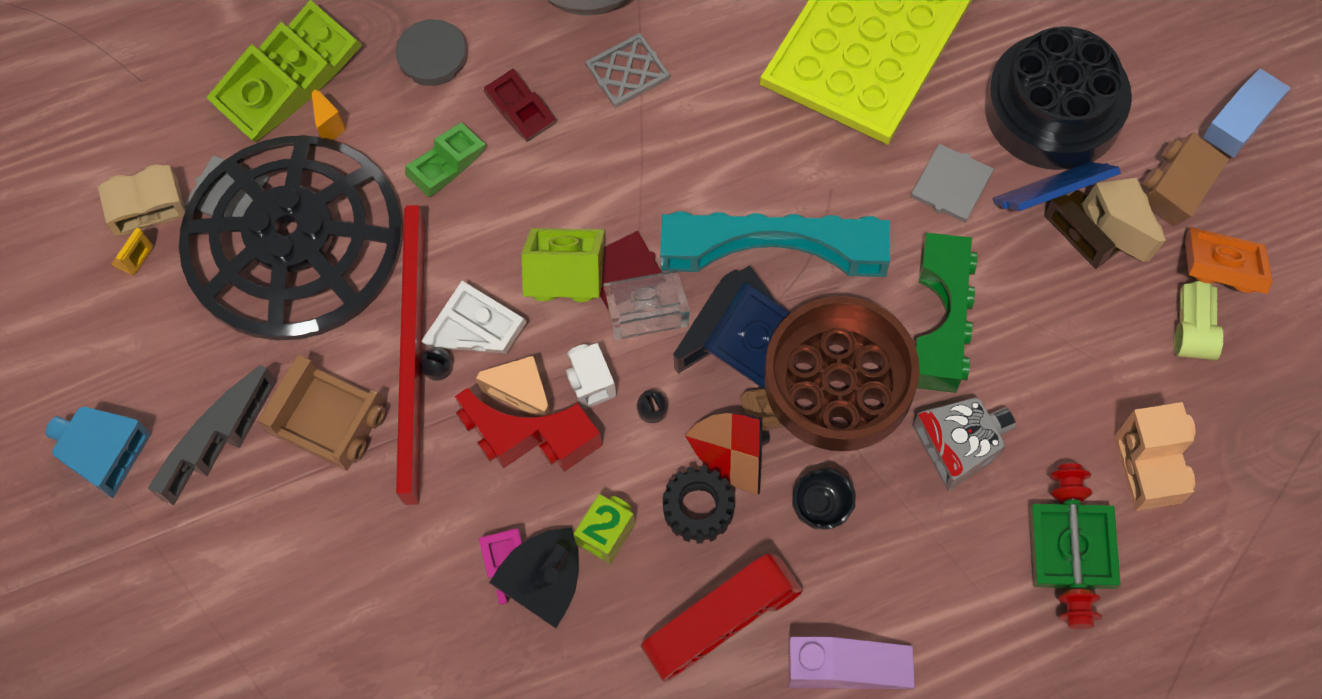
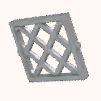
M641 33L585 61V65L597 81L598 87L603 90L614 108L670 79V74L658 59L657 53L650 48ZM638 44L644 47L648 53L647 56L635 53ZM632 46L630 52L622 51V50H624V49H626V48ZM616 56L628 58L626 67L614 65ZM611 57L609 64L601 62ZM633 59L645 61L643 70L631 68ZM650 62L656 64L661 71L660 74L648 71ZM595 67L607 69L605 78H600L595 71ZM612 70L624 72L622 82L610 80ZM629 73L641 76L639 85L627 83ZM646 77L655 78L644 84ZM607 86L620 87L618 96H613ZM625 88L633 90L623 95Z

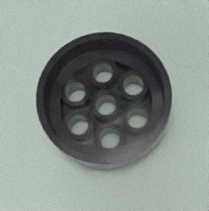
M1068 26L1052 27L1022 39L1001 56L994 68L987 89L985 115L992 134L999 144L1011 155L1039 168L1067 170L1096 161L1113 146L1130 112L1132 102L1131 86L1118 55L1101 37L1081 28ZM1033 102L1040 103V104H1042L1043 106H1038V105L1034 104ZM1070 112L1077 113L1080 116H1074Z

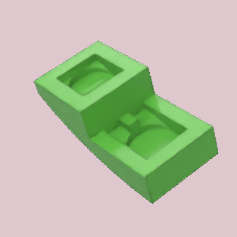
M461 122L436 137L433 149L405 166V175L428 197H431L461 174L485 150L486 144Z

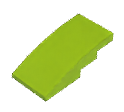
M309 0L288 26L280 22L259 48L251 44L206 98L252 141L257 142L312 98L311 92L315 89L318 91L323 88L361 48L362 44L317 4Z

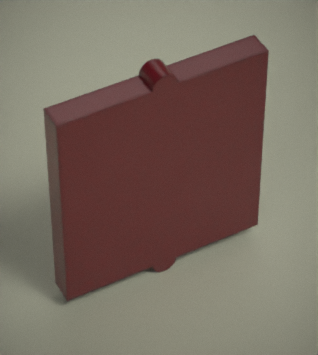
M638 230L604 247L600 297L607 310L666 282L655 261V253L649 251Z

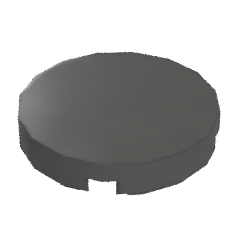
M427 19L414 23L402 33L397 41L396 57L400 69L405 76L407 75L420 85L436 86L449 82L456 77L455 73L460 68L461 70L463 69L467 59V48L462 33L453 24L443 20Z

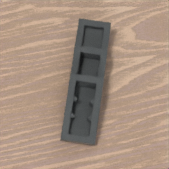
M259 365L227 390L194 423L171 451L150 483L148 489L160 500L175 505L193 471L208 476L226 443L238 448L241 447L277 382L266 367Z

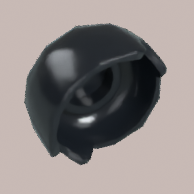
M823 468L806 473L800 477L792 491V507L798 519L813 529L827 530L838 527L847 521L855 509L856 491L847 476L832 468Z

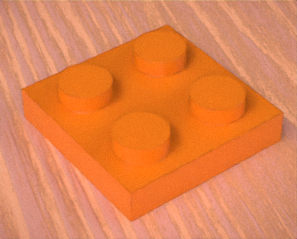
M1189 227L1185 237L1189 276H1194L1197 280L1204 283L1212 284L1218 282L1231 285L1245 293H1253L1255 291L1268 294L1273 278L1266 245Z

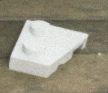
M461 281L421 342L429 348L438 347L451 350L506 354L527 322L513 311Z

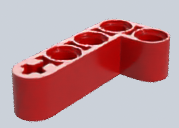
M771 553L766 554L746 566L647 638L641 644V648L661 680L666 682L684 672L767 611L774 612L791 603L802 594L803 590L780 556Z

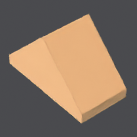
M533 356L480 371L476 377L481 392L532 417L551 415Z

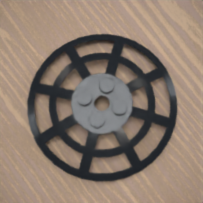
M307 135L283 136L264 140L238 151L211 171L195 190L185 210L180 227L179 254L181 267L189 287L199 302L220 322L235 331L256 338L299 340L321 335L344 325L361 314L377 299L389 282L398 263L402 246L403 223L399 204L389 181L379 168L362 153L346 144L327 138L321 139V137ZM294 146L291 159L268 162L248 172L239 165V163L264 151ZM310 146H316L344 153L363 167L343 176L325 164L306 159ZM288 169L285 185L264 191L255 181L256 178L267 173ZM310 170L322 174L334 183L316 194L314 191L301 186L303 171ZM227 173L235 182L228 187L219 199L212 218L193 220L202 197L216 180ZM374 178L386 201L389 229L366 225L364 206L355 187ZM243 189L253 200L247 207L243 217H224V213L232 199ZM345 193L352 206L354 223L333 221L327 204ZM286 222L297 223L293 233L289 235H280L278 233L282 224ZM221 232H241L245 248L228 262L222 250L220 234ZM209 233L211 253L220 271L203 287L191 263L189 235ZM333 236L351 238L345 254L333 267L323 256L329 248ZM364 240L387 244L376 272L365 287L355 294L342 277L356 261L363 247ZM255 260L261 266L272 270L270 287L252 283L240 276L239 273ZM312 266L321 276L317 280L305 285L286 288L287 272H294ZM231 283L248 295L269 300L268 322H257L236 315L221 306L215 298ZM330 287L344 303L334 311L315 319L284 324L285 301L307 298Z

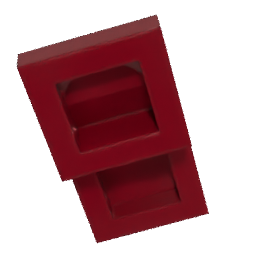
M514 69L509 70L484 87V93L525 141H528L556 122V119L536 92H530Z

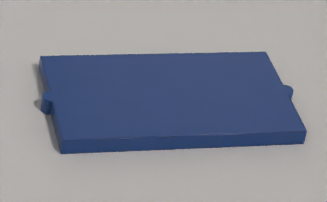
M1088 162L993 197L994 205L1001 206L1003 209L1022 211L1121 174L1120 167L1109 165V163Z

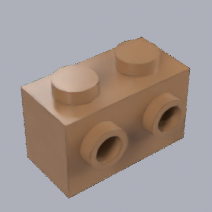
M1194 132L1180 141L1174 139L1170 142L1161 155L1165 159L1159 168L1155 167L1142 183L1146 187L1143 192L1148 197L1151 210L1172 226L1192 217L1229 160Z

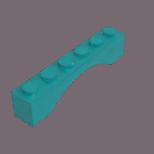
M684 211L662 214L661 271L699 272L711 263L732 253L753 248L777 247L794 249L815 255L836 266L848 276L886 277L890 264V220H880L874 216H865L859 219H842L836 215H827L822 218H804L798 214H790L784 217H767L760 213H752L747 216H729L722 212H715L709 215H692Z

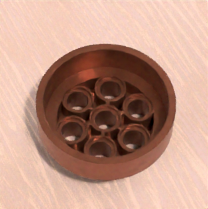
M825 297L800 306L790 313L775 330L766 354L765 391L774 415L795 437L809 445L825 450L854 451L882 441L903 422L917 390L920 365L918 353L910 334L903 324L886 309L870 301L855 297ZM831 345H839L846 350V353L835 355L827 348ZM798 363H807L813 368V371L800 373L794 366ZM874 363L881 371L869 373L863 369L862 365ZM832 381H841L848 389L838 392L831 389L828 384ZM800 399H807L815 407L811 410H801L795 405V402ZM875 399L881 403L883 408L879 410L868 409L863 401ZM835 417L844 418L849 423V427L837 429L830 424L829 420Z

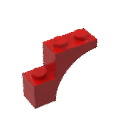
M469 388L455 396L460 410L455 412L468 432L472 429L477 431L482 438L477 444L490 462L496 458L503 469L539 445L541 453L549 464L553 465L557 462L565 472L603 446L600 432L578 403L552 415L528 418L508 415L489 407L480 401Z

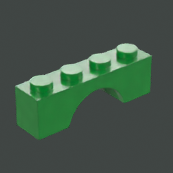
M927 232L925 234L921 248L918 283L931 289L940 298L945 308L946 322L933 333L917 337L915 347L920 365L917 389L956 393L961 380L967 381L970 358L964 357V344L970 345L973 323L966 321L967 309L972 310L975 298V287L969 286V274L975 275L978 257L977 252H971L972 237Z

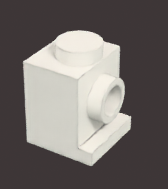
M598 343L590 346L586 344L579 345L568 351L567 355L571 368L565 371L582 410L617 397L615 383Z

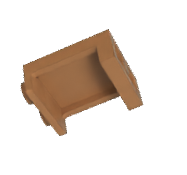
M297 354L257 421L268 434L348 471L352 462H357L363 455L366 448L365 440L372 428L376 429L381 424L386 410L384 407L386 404L378 392L370 390L368 393L316 369L311 360Z

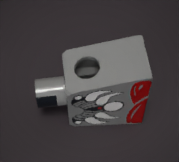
M973 398L918 413L913 429L947 491H950L1000 457L1005 448L1001 435L1016 429V422L1007 407L988 414L981 400Z

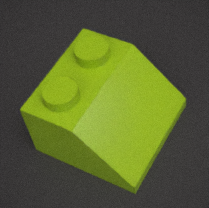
M531 228L521 253L523 297H533L537 301H550L556 297H566L576 302H587L593 298H599L602 287L605 229Z

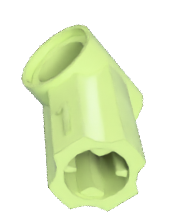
M1201 281L1184 284L1180 289V322L1175 331L1174 353L1179 357L1216 361L1219 359L1223 347V329L1221 326H1217V287Z

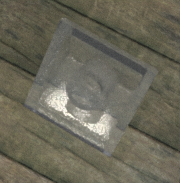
M677 270L603 284L614 340L689 327V304Z

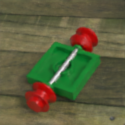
M1068 463L1059 465L1057 467L1058 471L1050 474V479L1058 482L1059 488L1051 491V496L1063 502V504H1032L1029 508L1034 587L1069 588V590L1058 597L1059 602L1067 605V612L1059 615V620L1068 622V627L1072 629H1088L1094 627V621L1102 619V615L1094 612L1092 604L1100 601V596L1088 589H1118L1121 586L1114 505H1081L1082 501L1092 495V490L1083 485V481L1089 479L1091 473L1083 470L1080 464Z

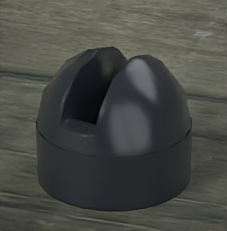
M433 347L426 350L423 354L421 367L429 379L439 381L451 374L453 362L447 351L442 348ZM436 358L445 361L444 366L430 359Z
M653 389L642 393L637 400L639 417L647 423L662 421L668 412L666 397L660 391ZM653 398L659 411L653 413L647 399Z

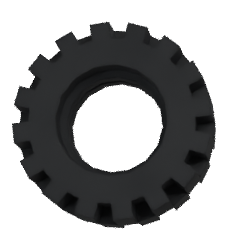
M694 466L688 467L687 472L682 473L679 471L675 474V479L673 481L669 480L667 483L666 491L663 493L665 521L671 527L672 532L676 536H682L684 541L696 540V544L703 543V540L709 539L711 542L717 539V535H723L727 531L728 525L732 522L735 508L733 489H730V483L726 478L722 479L718 471L713 470V472H710L708 467L701 466L700 470H695ZM700 490L711 494L716 504L712 515L701 520L691 519L686 516L681 505L682 500L688 493Z

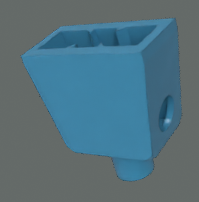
M84 406L76 411L71 421L60 416L53 417L45 431L48 438L57 441L52 450V455L112 498H114L152 434L139 421L133 418Z

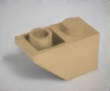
M1137 178L1096 183L1082 203L1086 215L1116 244L1115 247L1142 262L1150 261L1166 241L1163 229L1157 223L1149 205L1148 197L1143 192Z

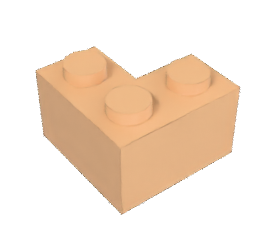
M1183 402L1136 409L1114 436L1135 511L1182 504L1194 493L1195 476L1192 468L1189 465L1186 466L1183 453L1194 442L1196 429L1193 418L1186 414Z

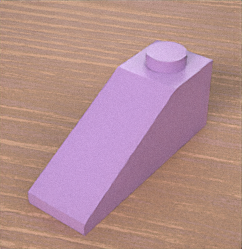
M790 637L788 644V688L914 689L913 646L837 637Z

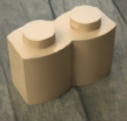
M150 165L134 176L116 175L97 186L106 224L115 236L131 234L136 227L143 230L150 225L164 224L184 216L186 210L178 178L170 165Z

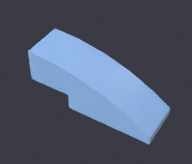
M1260 68L1212 121L1203 138L1235 158L1287 95L1291 87Z

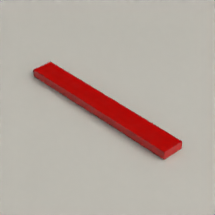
M406 205V208H404L396 494L404 505H419L421 341L423 337L425 220L419 205Z

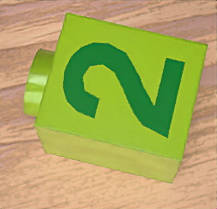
M598 494L573 534L576 545L611 565L635 526L634 513L630 512L631 506L616 496H611L608 499Z

